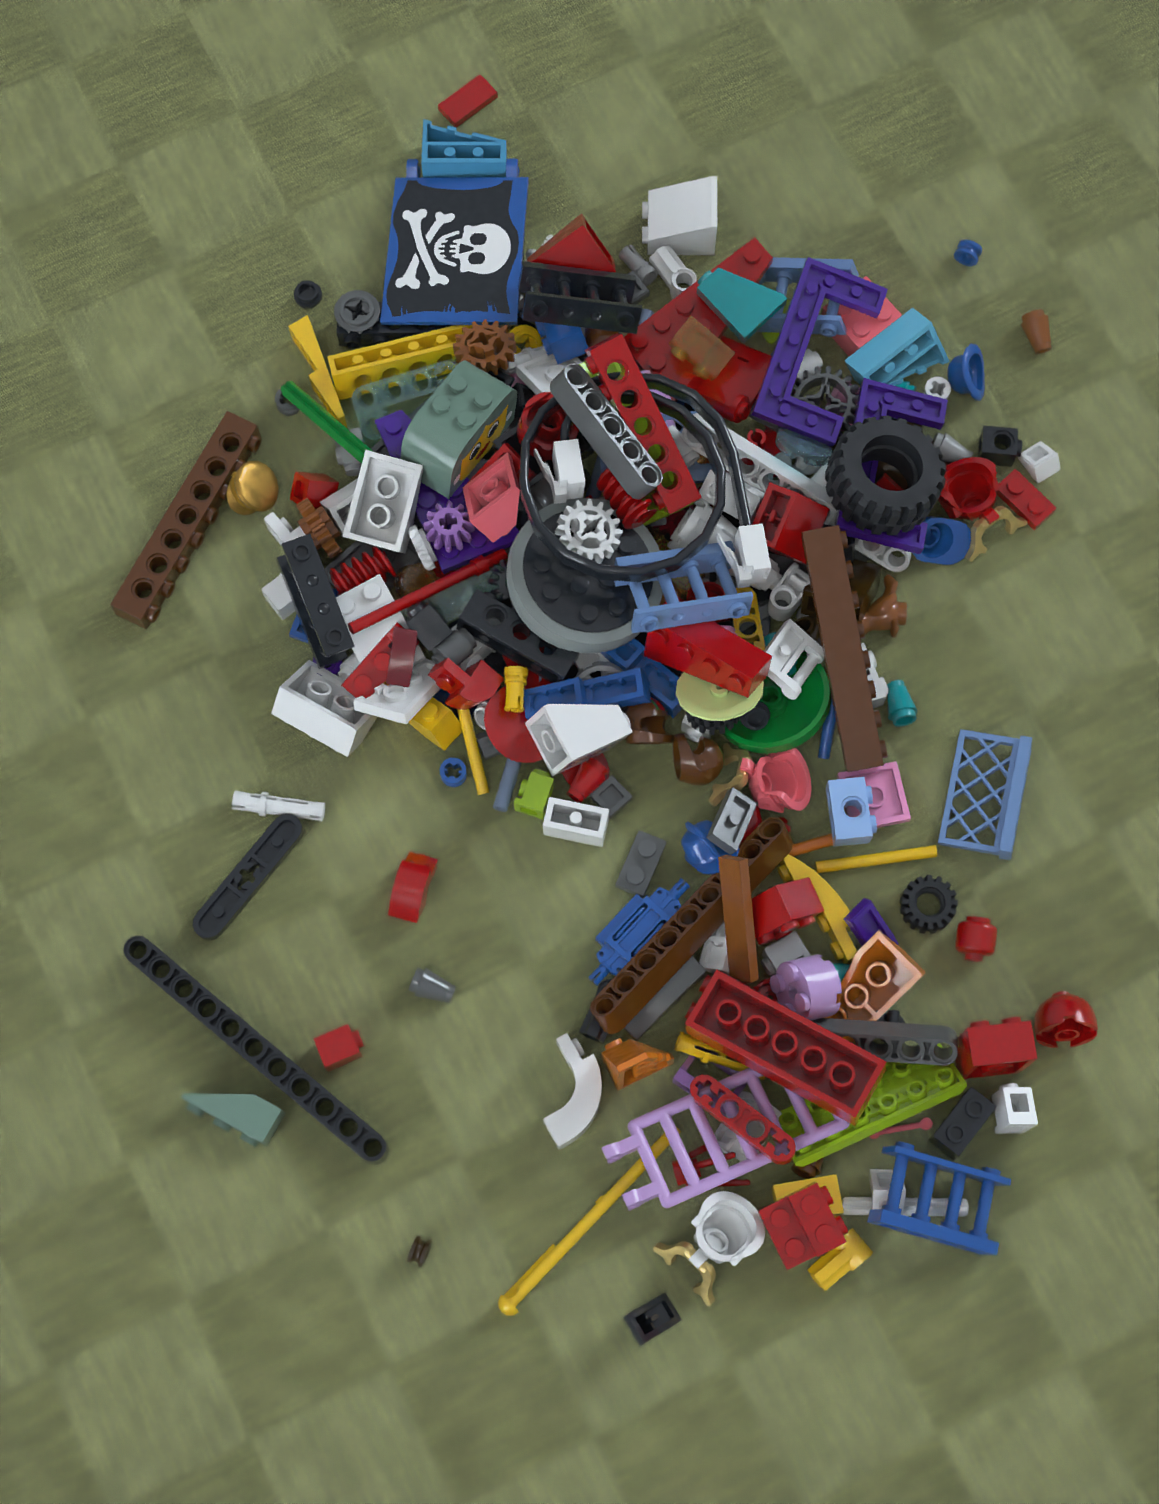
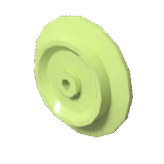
M683 672L677 680L676 697L680 706L692 716L707 721H726L740 717L755 708L763 696L764 681L747 698Z

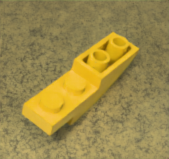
M788 854L779 863L780 866L777 867L782 881L787 883L807 877L810 878L824 908V912L816 916V921L823 933L828 932L833 942L830 943V948L836 960L841 959L843 964H851L857 950L847 932L851 929L844 920L850 913L848 907L836 891L817 872Z

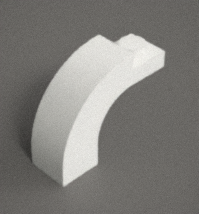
M274 512L264 518L267 529L280 545L305 535L300 526L293 530L284 517L279 519ZM281 573L261 589L266 601L282 620L296 611Z
M567 1033L557 1038L556 1044L574 1074L575 1090L571 1099L564 1107L543 1119L559 1150L577 1140L590 1127L598 1112L602 1092L600 1068L594 1054L582 1060L581 1056L585 1054L577 1038L571 1040Z

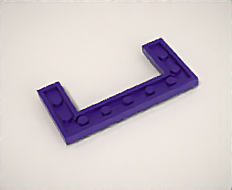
M807 257L751 415L833 447L844 417L790 396L822 302L826 298L877 318L888 289Z
M864 378L860 386L854 424L856 422L863 423L864 419L869 417H876V420H879L881 416H891L896 419L902 418L908 422L941 430L945 421L948 400ZM878 461L861 463L866 476L875 484ZM840 509L837 511L835 525H839L840 531L845 530L846 536L916 554H921L923 551L928 523L922 522L920 525H915L908 532L900 530L898 535L889 536L887 532L876 535L871 534L870 529L865 528L862 531L856 528V523L851 520L847 522L841 517L843 512Z

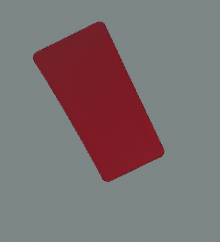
M394 627L386 678L387 684L409 687L418 632L416 630Z

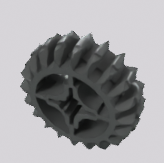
M816 366L814 369L815 374L812 376L808 370H805L803 372L805 380L796 377L795 384L797 387L793 386L790 395L819 407L821 401H823L824 394H826L827 405L825 410L837 415L844 413L842 416L844 420L837 437L839 440L842 436L841 430L848 431L851 426L850 424H854V414L856 413V404L859 397L855 393H857L859 387L857 384L850 385L852 381L850 375L841 379V369H838L835 375L831 374V366L826 367V373H820L819 366ZM821 385L820 391L817 394L807 395L806 398L803 397L809 389ZM830 386L838 389L844 395L847 403H843L840 399L831 396ZM804 436L805 441H808L810 439Z

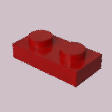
M1014 469L998 483L1000 489L996 491V494L1019 517L1025 519L1034 531L1053 515L1057 509L1017 469Z

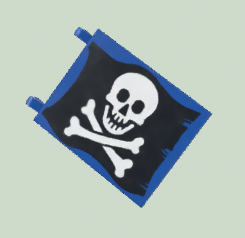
M408 159L406 178H395L380 318L381 325H472L474 321L478 325H482L485 319H487L488 325H492L495 321H498L499 325H517L520 298L518 283L523 261L529 186L528 177H519L518 159H507L506 177L420 178L421 170L418 166V159Z

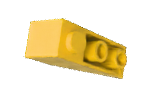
M433 697L408 722L425 738L444 751L462 733L461 724L452 710Z

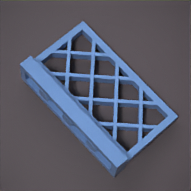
M960 729L938 845L999 855V859L1011 860L1032 751V737L1020 736V739ZM965 739L977 740L984 749L969 757L963 749ZM1000 744L1013 746L1011 756L1002 762H999L991 751ZM987 753L996 766L982 774L974 761ZM963 755L966 760L960 764ZM1007 764H1009L1008 772L1004 768ZM970 765L978 777L964 786L958 777V773ZM1000 770L1006 778V784L994 790L986 778ZM982 781L991 794L976 802L968 790ZM956 783H957V784L959 785L960 789L955 792ZM1002 792H1004L1003 800L998 796ZM964 793L973 805L959 814L952 803L955 798ZM995 798L1001 807V811L989 819L981 809V806ZM977 810L985 823L971 831L962 818ZM952 812L955 817L949 820L950 814ZM958 821L967 832L959 840L946 838L947 829ZM996 821H998L997 829L993 825ZM989 826L996 836L994 846L981 844L975 835ZM971 838L973 842H967V840Z

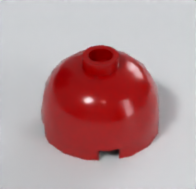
M1059 991L1052 994L1051 997L1039 1005L1034 1015L1036 1040L1042 1046L1058 1048L1057 1041H1071L1070 1047H1077L1092 1041L1097 1036L1098 1024L1092 1006L1085 999L1069 992Z

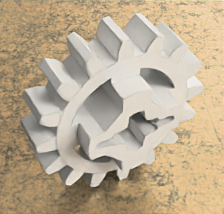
M591 499L587 500L585 506L577 500L573 508L567 506L563 512L564 515L560 514L557 521L559 525L555 530V534L561 536L559 540L568 550L590 560L595 559L597 563L601 564L604 556L610 559L614 550H617L620 544L618 539L622 535V530L616 528L620 523V519H612L610 517L614 511L612 508L606 512L602 510L603 502H600L596 507L593 506ZM570 530L574 533L573 538L571 536Z

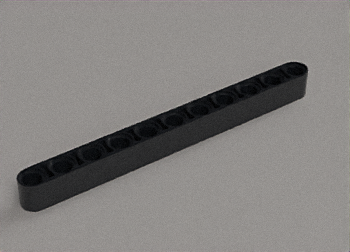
M136 935L126 941L123 948L124 956L139 971L365 1162L378 1165L386 1160L389 1155L388 1144L372 1127L147 938ZM139 946H146V954L142 958H134L135 949ZM162 965H169L170 971L168 975L163 978H157V969ZM183 985H193V991L188 997H179V990ZM209 1003L216 1004V1011L212 1016H202V1009L205 1005ZM230 1023H238L240 1026L238 1033L232 1037L225 1036L226 1027ZM255 1042H261L263 1045L262 1052L258 1056H249L248 1048ZM277 1062L286 1063V1071L281 1076H273L271 1073L273 1065ZM299 1082H309L310 1090L306 1095H295V1087ZM325 1101H331L334 1104L333 1112L328 1116H320L318 1113L320 1104ZM348 1121H354L358 1125L357 1132L350 1137L342 1135L343 1125ZM372 1141H378L382 1145L380 1154L375 1157H369L365 1152L366 1146Z

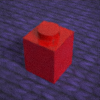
M349 1024L313 1038L324 1067L328 1072L363 1057L360 1048L365 1047L358 1029L352 1031Z

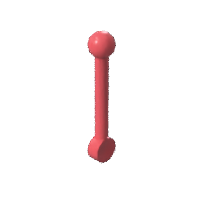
M925 1117L920 1122L888 1127L869 1137L877 1139L880 1135L918 1128L927 1131L932 1128L933 1122L930 1118Z

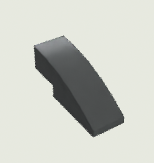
M692 956L624 1029L636 1041L640 1039L681 1000L682 996L704 977L706 969Z

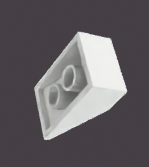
M365 450L342 537L406 554L410 539L408 530L414 524L423 465Z
M380 574L336 597L347 628L348 623L395 601ZM401 611L355 634H352L349 630L355 645L352 650L360 663L396 622L405 629H410ZM419 645L416 646L413 666L426 659Z

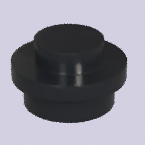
M310 280L300 282L294 290L295 302L300 307L306 309L317 306L322 300L321 288Z
M759 701L755 708L740 716V720L748 729L761 730L768 724L770 711L765 703Z

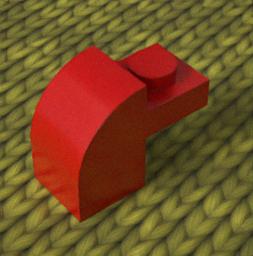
M446 658L434 665L428 674L438 687L450 693L445 703L458 710L471 709L491 698L504 680L501 675L483 660L476 662L463 671L452 660Z
M409 851L406 859L401 861L396 874L388 916L418 923L426 905L428 887L437 869L438 859Z

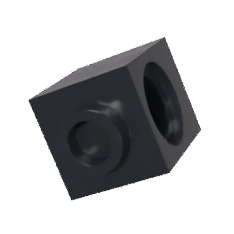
M983 425L978 442V457L986 458L996 466L1012 467L1015 458L1020 457L1022 452V440L1018 439V429ZM995 444H1003L1007 449H998Z

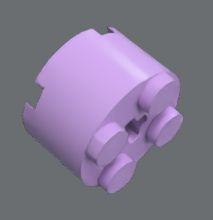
M820 954L783 962L779 965L776 975L770 977V987L776 993L778 1003L810 1021L836 1014L841 1004L836 1003L837 994L842 993L839 975L834 965L829 960H822V955Z

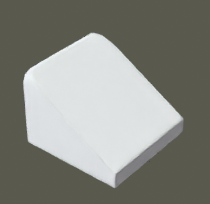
M1041 441L1023 451L1021 456L1018 457L1019 461L1037 483L1052 476L1061 468L1058 453Z

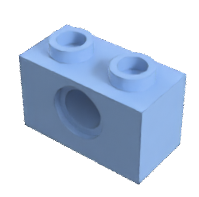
M865 777L828 780L825 789L833 847L870 843L873 834L877 833L875 815H870L869 804L873 803L871 786H866ZM854 806L859 810L860 815L849 817L845 813L844 808Z

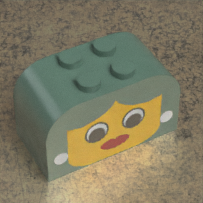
M466 360L460 362L412 419L402 441L401 459L423 465L421 482L450 499L493 446L492 442L500 437L514 420L517 391Z

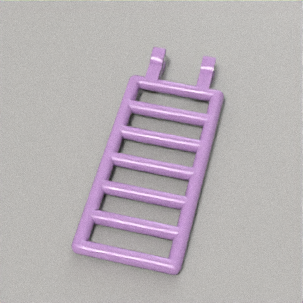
M747 1068L719 1081L729 1090L747 1083L761 1114L782 1129L758 1078L763 1075ZM711 1085L699 1090V1097H702L704 1094L711 1098L716 1097L710 1091ZM785 1088L805 1131L804 1134L793 1138L796 1151L849 1127L850 1123L834 1114L832 1115L835 1120L817 1127L803 1097ZM720 1092L718 1097L720 1098L724 1094ZM691 1094L629 1121L628 1130L631 1134L630 1137L602 1147L608 1164L638 1150L652 1182L639 1189L622 1194L629 1211L656 1197L659 1198L664 1208H670L772 1162L762 1153L758 1154V1151L736 1134L747 1159L729 1167L703 1108L695 1103ZM728 1101L722 1105L728 1118L735 1117L739 1112L735 1102ZM686 1109L690 1110L717 1170V1173L701 1180L671 1117ZM659 1121L688 1186L670 1193L642 1130ZM773 1131L770 1132L771 1136H773L774 1134H776V1133L773 1132ZM784 1141L781 1145L775 1142V1155L779 1156L781 1153L787 1155L789 1153L787 1142Z

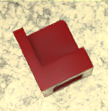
M295 472L290 500L298 504L308 498L314 508L318 509L321 507L320 501L338 491L339 482L323 473Z

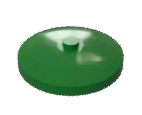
M802 652L797 659V671L808 657L807 652ZM817 663L801 686V693L794 700L787 698L782 693V688L767 676L763 680V696L759 701L765 703L769 708L770 719L768 724L761 730H751L742 724L739 717L738 723H734V728L729 730L725 727V733H722L727 740L746 751L763 754L787 751L806 742L821 728L831 707L830 684L823 666ZM796 672L789 677L793 678Z

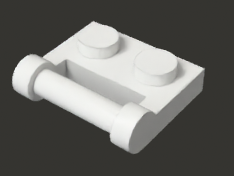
M791 619L783 623L764 650V652L772 656L767 676L782 688L781 691L787 698L793 700L801 693V686L817 663L820 664L824 660L822 647ZM805 650L808 657L794 677H789L787 673Z

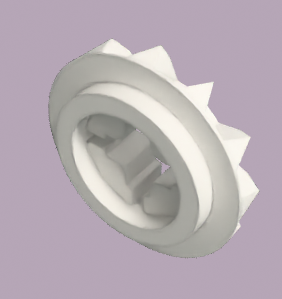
M416 525L409 527L408 534L424 568L428 571L436 568L434 562L437 559L426 539L423 528L418 530Z

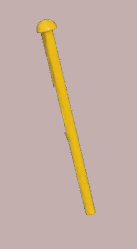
M665 1132L650 1147L655 1159L670 1145ZM641 1157L605 1195L600 1196L595 1201L596 1205L556 1246L553 1243L504 1296L500 1295L498 1307L503 1314L513 1316L519 1313L516 1306L639 1178L646 1170Z

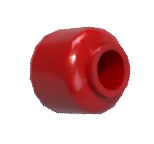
M966 916V921H961L957 925L956 951L965 954L964 960L983 962V957H989L995 953L997 928L991 924V919Z

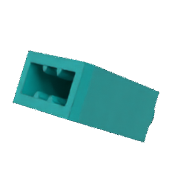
M717 268L713 273L710 270L707 271L697 281L699 284L697 295L743 344L782 309L787 302V297L784 294L721 268Z

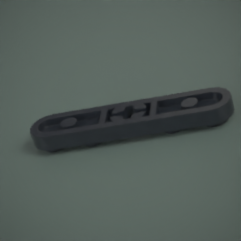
M284 814L277 817L196 913L193 919V928L200 938L214 940L221 936L303 836V827L296 816ZM255 869L253 873L255 881L253 883L250 881L245 882L241 886L242 889L238 890L244 880L241 874L244 871L250 873Z

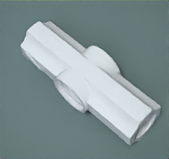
M670 245L660 247L650 256L649 262L656 268L658 274L670 289L672 299L687 289L680 288L677 284L686 283L691 286L697 281L696 274L691 269L686 268Z

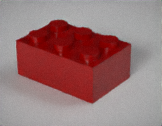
M1009 1017L1002 1019V1023L990 1025L988 1020L970 1023V1027L965 1028L958 1037V1054L955 1059L956 1068L964 1080L1021 1073L1036 1061L1037 1053L1031 1020L1021 1022V1017Z

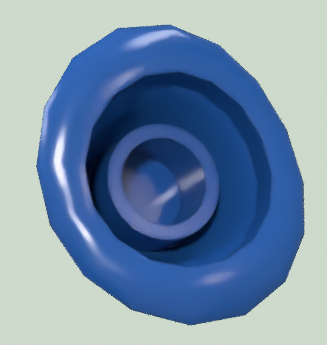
M971 343L965 348L963 354L954 357L949 363L947 377L951 388L956 393L970 394L975 401H981L984 396L985 372L982 351L978 345Z

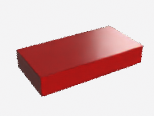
M479 74L439 103L438 110L457 128L497 99L498 92Z

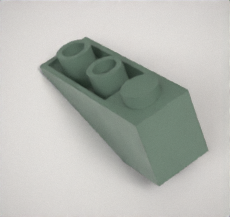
M183 1093L181 1096L188 1103L186 1106L187 1110L200 1117L204 1113L211 1115L215 1118L213 1124L227 1132L231 1128L236 1129L242 1133L240 1139L253 1147H256L258 1143L267 1147L286 1114L282 1109L255 1094Z

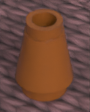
M1043 309L1024 314L1021 317L1023 321L1021 327L1035 354L1050 351L1052 347L1048 315H1045Z

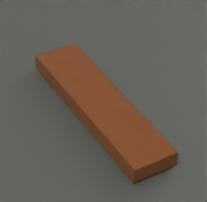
M723 855L718 857L729 976L752 983L759 980L748 859Z

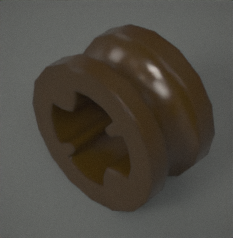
M417 1235L408 1254L407 1262L412 1263L415 1261L418 1263V1267L422 1268L433 1241L429 1239L428 1241H423L421 1236Z

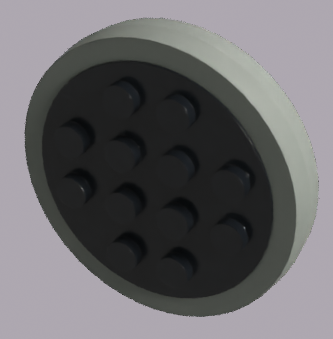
M592 498L567 499L566 503L550 504L538 512L543 524L559 539L561 536L555 534V530L559 525L557 521L560 514L564 515L563 512L567 506L573 508L577 500L585 506L587 500L591 499L593 506L596 507L600 502H603L602 510L605 512L611 509L609 502ZM614 510L610 516L612 519L617 518V510ZM620 519V523L616 527L622 530V535L618 539L620 544L617 550H614L610 559L604 556L601 565L614 566L617 557L658 552L660 550L653 536L643 524L633 529H626L623 527V520ZM528 520L515 537L509 552L506 579L512 604L519 617L531 631L558 648L579 653H600L613 650L625 645L641 633H632L631 631L634 609L638 608L629 585L616 587L614 581L598 580L563 564L537 538L530 521ZM570 530L571 536L573 538L574 533ZM659 581L643 582L642 586L650 607L660 605L663 592Z

